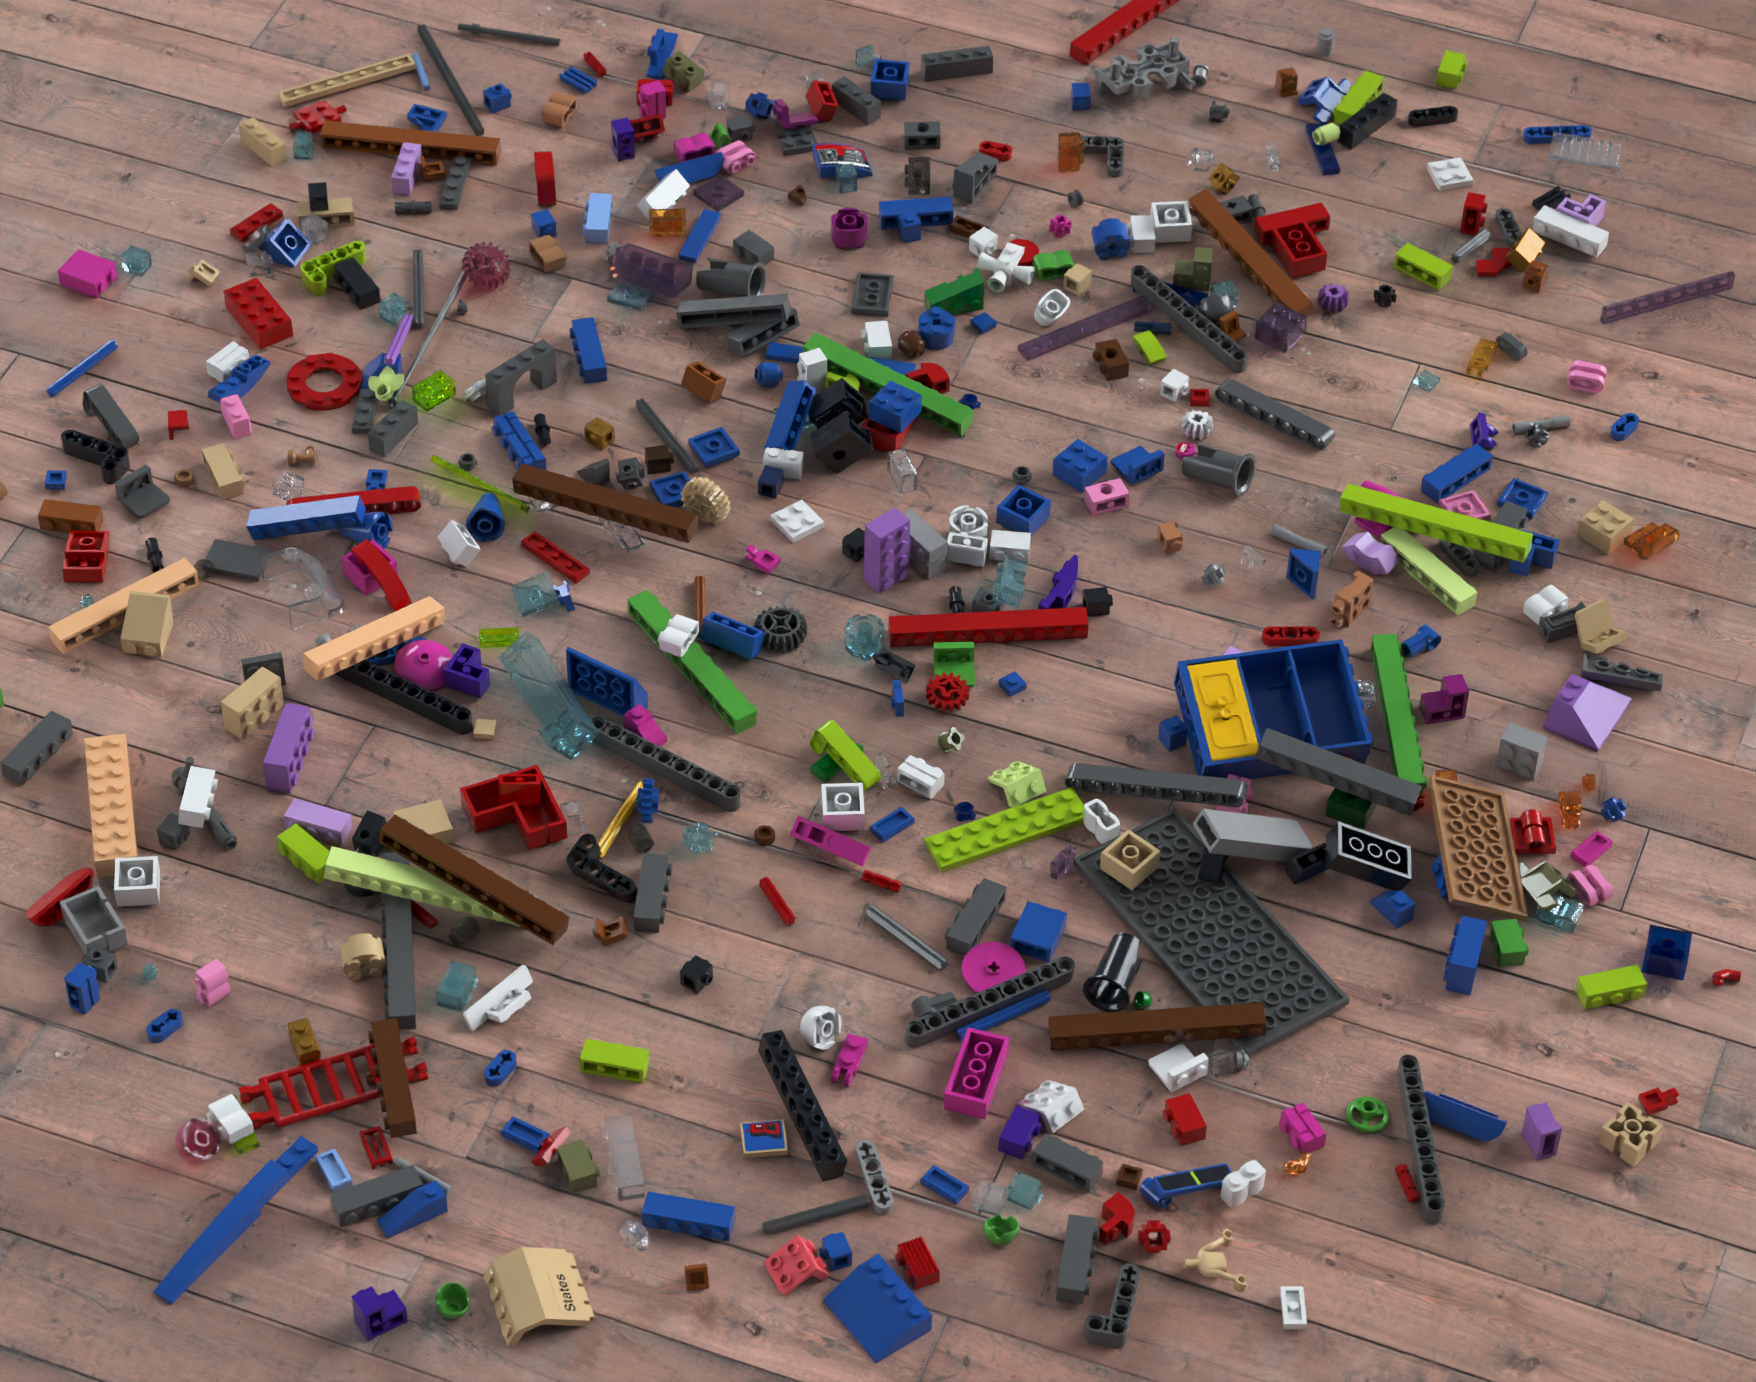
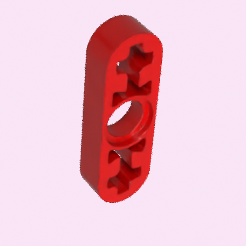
M1270 626L1263 629L1262 642L1267 646H1296L1318 643L1320 632L1317 628L1311 626ZM1293 634L1295 638L1290 639L1286 635Z

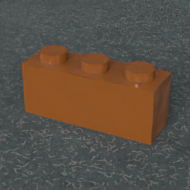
M44 499L38 519L40 529L70 533V531H99L103 522L101 506Z

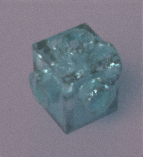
M702 822L689 824L683 832V845L689 846L688 850L700 853L701 850L705 852L712 851L717 831L709 829L708 824Z

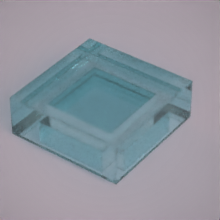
M872 45L856 50V65L858 67L869 64V58H872L874 54Z
M1424 370L1414 379V385L1427 392H1430L1440 383V377L1427 370Z

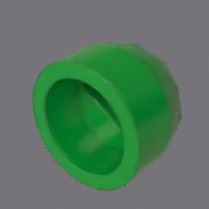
M1138 991L1135 994L1134 1005L1136 1008L1145 1009L1151 1006L1153 1000L1149 993Z

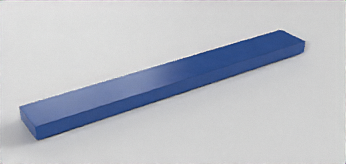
M769 342L766 359L797 364L799 362V354L803 353V347ZM865 356L905 376L906 373L916 369L915 363Z

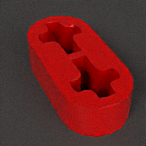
M983 141L979 144L980 153L996 158L998 161L1005 162L1012 158V148L1009 145L992 141Z

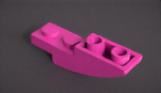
M800 816L797 817L790 833L793 837L862 867L871 850V847Z

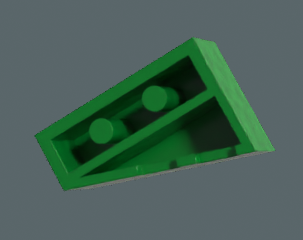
M979 268L974 269L973 273L964 277L963 275L957 276V280L948 284L944 282L925 290L924 305L926 310H931L932 307L938 306L951 315L983 310L985 282Z

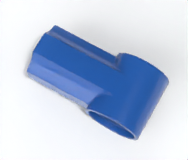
M1425 624L1417 630L1414 636L1401 643V650L1404 656L1412 658L1427 648L1429 650L1435 649L1440 644L1442 638Z

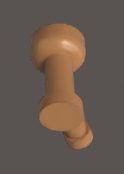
M308 445L305 455L297 454L295 450H289L288 465H295L296 462L315 465L316 454H313L314 446Z

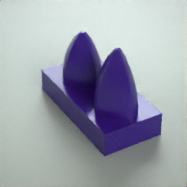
M1479 412L1470 423L1472 446L1477 443L1482 448L1495 447L1497 443L1488 435H1495L1499 432L1486 422V414Z

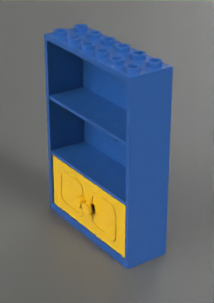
M1343 639L1178 661L1173 683L1183 722L1188 728L1187 738L1197 775L1227 778V775L1232 774L1239 778L1256 779L1295 773L1255 758L1266 728L1335 754L1349 756L1352 760L1359 763H1366L1367 757L1370 755V747L1373 745L1372 733L1368 732V718L1363 714V700L1358 696V682L1354 681V668L1352 664H1349V650L1347 646H1344Z

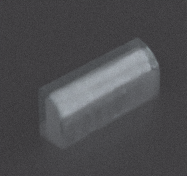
M1553 132L1548 159L1619 171L1624 143Z

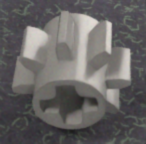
M614 242L613 246L606 244L608 248L606 251H603L607 256L605 261L612 260V264H616L617 260L623 262L622 257L627 255L623 250L625 246H618V242ZM612 251H616L617 255L612 254Z
M1213 563L1203 569L1204 574L1201 578L1205 585L1211 584L1212 587H1215L1225 581L1223 577L1226 571L1223 565L1217 566L1216 563Z

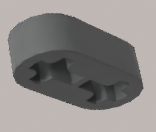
M1504 332L1496 337L1498 348L1512 359L1519 361L1527 356L1528 352L1525 345L1509 333Z

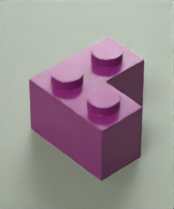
M1462 674L1442 677L1440 691L1421 694L1419 709L1426 725L1465 718L1469 689Z

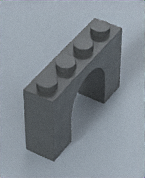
M542 339L486 373L487 407L498 416L514 409V387L519 378L529 370L530 381L542 390L556 383L555 348Z

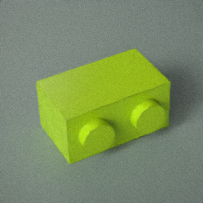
M1445 51L1438 69L1436 85L1456 89L1458 83H1462L1464 72H1466L1468 62H1465L1466 54Z

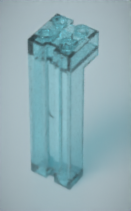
M526 631L498 657L543 728L540 727L538 731L550 748L572 760L582 750L581 746L584 743L589 744L600 734L536 636Z

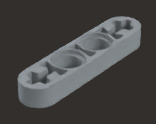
M862 1140L856 1145V1158L873 1208L878 1214H888L893 1209V1196L876 1146L869 1140ZM863 1149H866L867 1152H869L868 1158H866V1154ZM869 1165H874L878 1169L876 1171L870 1172L866 1170V1167ZM879 1182L883 1184V1187L875 1189L871 1185ZM881 1196H883L884 1203L887 1205L880 1203Z

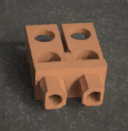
M1359 570L1353 574L1352 583L1344 586L1342 592L1338 590L1335 593V600L1331 605L1333 616L1330 618V624L1337 628H1340L1343 624L1349 627L1352 621L1371 605L1374 579Z

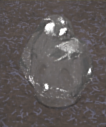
M629 1219L618 1230L625 1247L639 1252L644 1251L648 1247L649 1232L640 1223H634Z

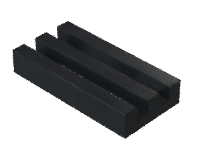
M1557 186L1534 199L1532 206L1539 211L1544 205L1555 209L1565 197L1570 199L1571 195L1569 193L1566 194L1565 190L1560 191L1561 187Z

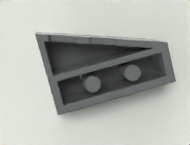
M979 152L955 168L952 184L953 197L973 203L997 174L998 159Z

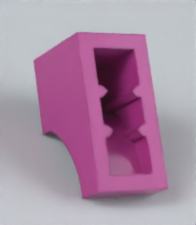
M640 704L624 714L625 729L658 746H662L667 742V736L656 725L653 714Z

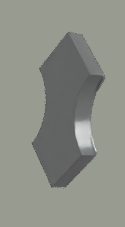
M268 225L258 227L248 236L249 239L242 246V249L245 252L254 251L266 241L264 238L271 232V228Z

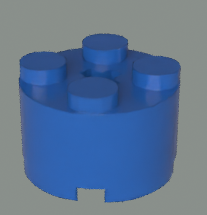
M1109 218L1100 221V225L1096 228L1095 226L1092 228L1091 235L1094 249L1100 260H1107L1109 257L1124 258L1127 256L1131 242L1126 223L1123 224L1116 218Z
M938 306L923 312L918 318L917 333L925 341L924 348L930 350L939 348V350H942L953 343L955 317Z

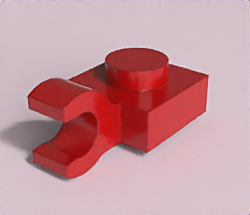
M1659 1088L1640 1093L1638 1100L1646 1114L1651 1115L1666 1110L1668 1105L1677 1104L1678 1100L1676 1097L1679 1096L1676 1088H1671L1665 1092H1661Z

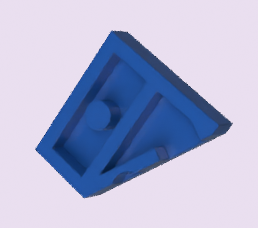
M414 104L407 113V120L424 131L438 132L447 118L446 111Z

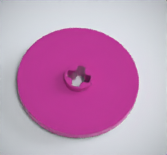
M985 942L974 946L967 952L962 962L963 979L966 985L975 993L1025 973V964L1021 955L1009 945L1000 942ZM991 967L995 968V973L992 972Z

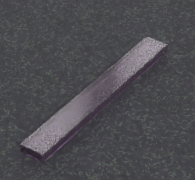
M1730 271L1604 306L1600 321L1603 324L1730 290L1733 288L1735 274Z
M1142 295L1019 344L1018 351L1028 361L1153 311V306Z

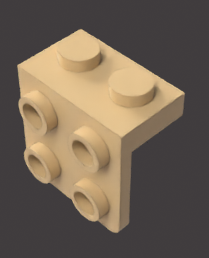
M1602 599L1575 613L1581 649L1593 654H1600L1605 649L1617 646L1621 641L1627 639L1625 631L1613 627L1607 600Z

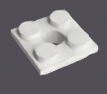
M485 378L465 390L466 395L462 398L464 400L469 398L473 402L485 395Z

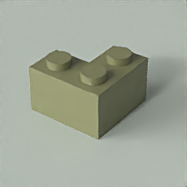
M1195 247L1194 261L1175 259L1173 287L1209 290L1213 248Z

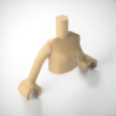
M1229 1229L1223 1230L1220 1238L1203 1246L1197 1252L1196 1259H1185L1183 1261L1185 1269L1198 1268L1204 1277H1219L1234 1282L1233 1288L1237 1292L1242 1293L1247 1288V1283H1244V1275L1234 1276L1226 1273L1227 1265L1223 1252H1210L1220 1245L1224 1247L1232 1245L1234 1239L1230 1238L1232 1232Z

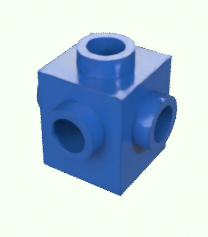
M758 92L757 95L751 93L746 100L745 110L750 111L751 116L759 119L761 116L770 118L773 111L772 106L775 105V102L768 99V95Z

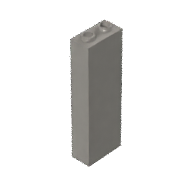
M1203 809L1192 823L1208 851L1213 854L1289 862L1291 857L1298 856V854L1305 852V850L1308 851L1313 847L1297 820Z

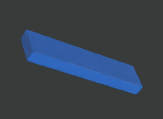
M706 209L702 211L679 253L680 260L692 263L697 262L721 219V213Z

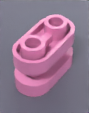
M742 141L733 142L717 151V153L722 152V166L729 174H734L751 166L756 158V154L750 148H747Z
M1580 360L1573 361L1569 367L1566 383L1572 389L1599 393L1604 388L1607 370L1600 364Z
M1593 865L1583 867L1581 872L1579 870L1573 871L1567 876V880L1578 892L1576 894L1586 907L1597 904L1598 900L1605 901L1610 899L1612 896V885L1604 879L1600 870Z

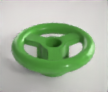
M1360 1097L1350 1102L1346 1109V1118L1349 1124L1356 1130L1373 1133L1382 1130L1387 1125L1389 1111L1386 1105L1376 1098ZM1353 1109L1361 1114L1362 1124L1357 1123L1353 1118ZM1383 1116L1379 1124L1368 1126L1369 1121L1374 1117Z

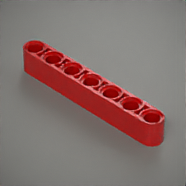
M414 486L291 498L286 502V505L359 495L366 508L365 513L385 512L387 514H398L419 510L421 508L419 489Z

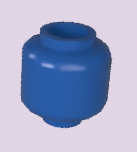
M762 362L755 368L754 378L762 387H776L783 379V370L780 369L777 363Z

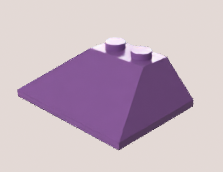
M1571 674L1554 699L1543 728L1598 752L1632 701V698L1578 675Z

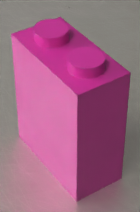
M80 249L58 270L60 285L98 298L116 280L118 274L115 262Z

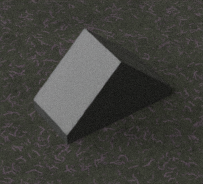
M608 458L593 462L577 471L588 483L602 486L610 482Z

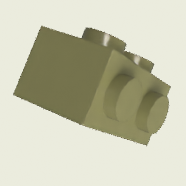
M680 51L665 60L663 73L688 93L702 83L705 72Z

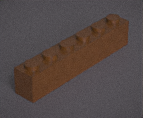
M397 1018L371 1022L372 1031H368L369 1044H374V1048H371L372 1061H377V1065H374L375 1077L380 1078L381 1081L377 1082L378 1094L383 1095L384 1098L380 1100L382 1113L386 1112L387 1114L386 1117H383L385 1130L390 1131L391 1138L417 1134Z

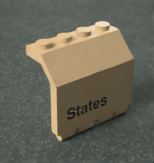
M521 1247L494 1259L485 1270L484 1281L487 1283L490 1299L493 1301L496 1317L499 1319L502 1335L507 1346L515 1347L525 1332L542 1324L587 1326L588 1323L595 1320L572 1253H566L565 1249Z

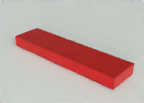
M536 531L521 540L522 547L576 584L590 574L588 567Z

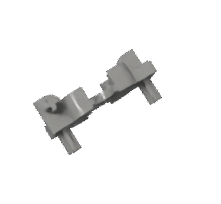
M1173 36L1170 37L1168 43L1158 47L1152 44L1139 46L1136 49V54L1138 55L1137 62H1132L1124 55L1119 54L1111 59L1110 66L1102 69L1095 67L1091 71V74L1098 80L1097 91L1100 94L1111 89L1116 95L1127 92L1134 99L1149 97L1150 88L1152 87V82L1147 79L1149 75H1157L1166 89L1174 87L1176 83H1182L1189 90H1192L1193 86L1196 85L1189 77L1190 59L1179 49V38H1174Z

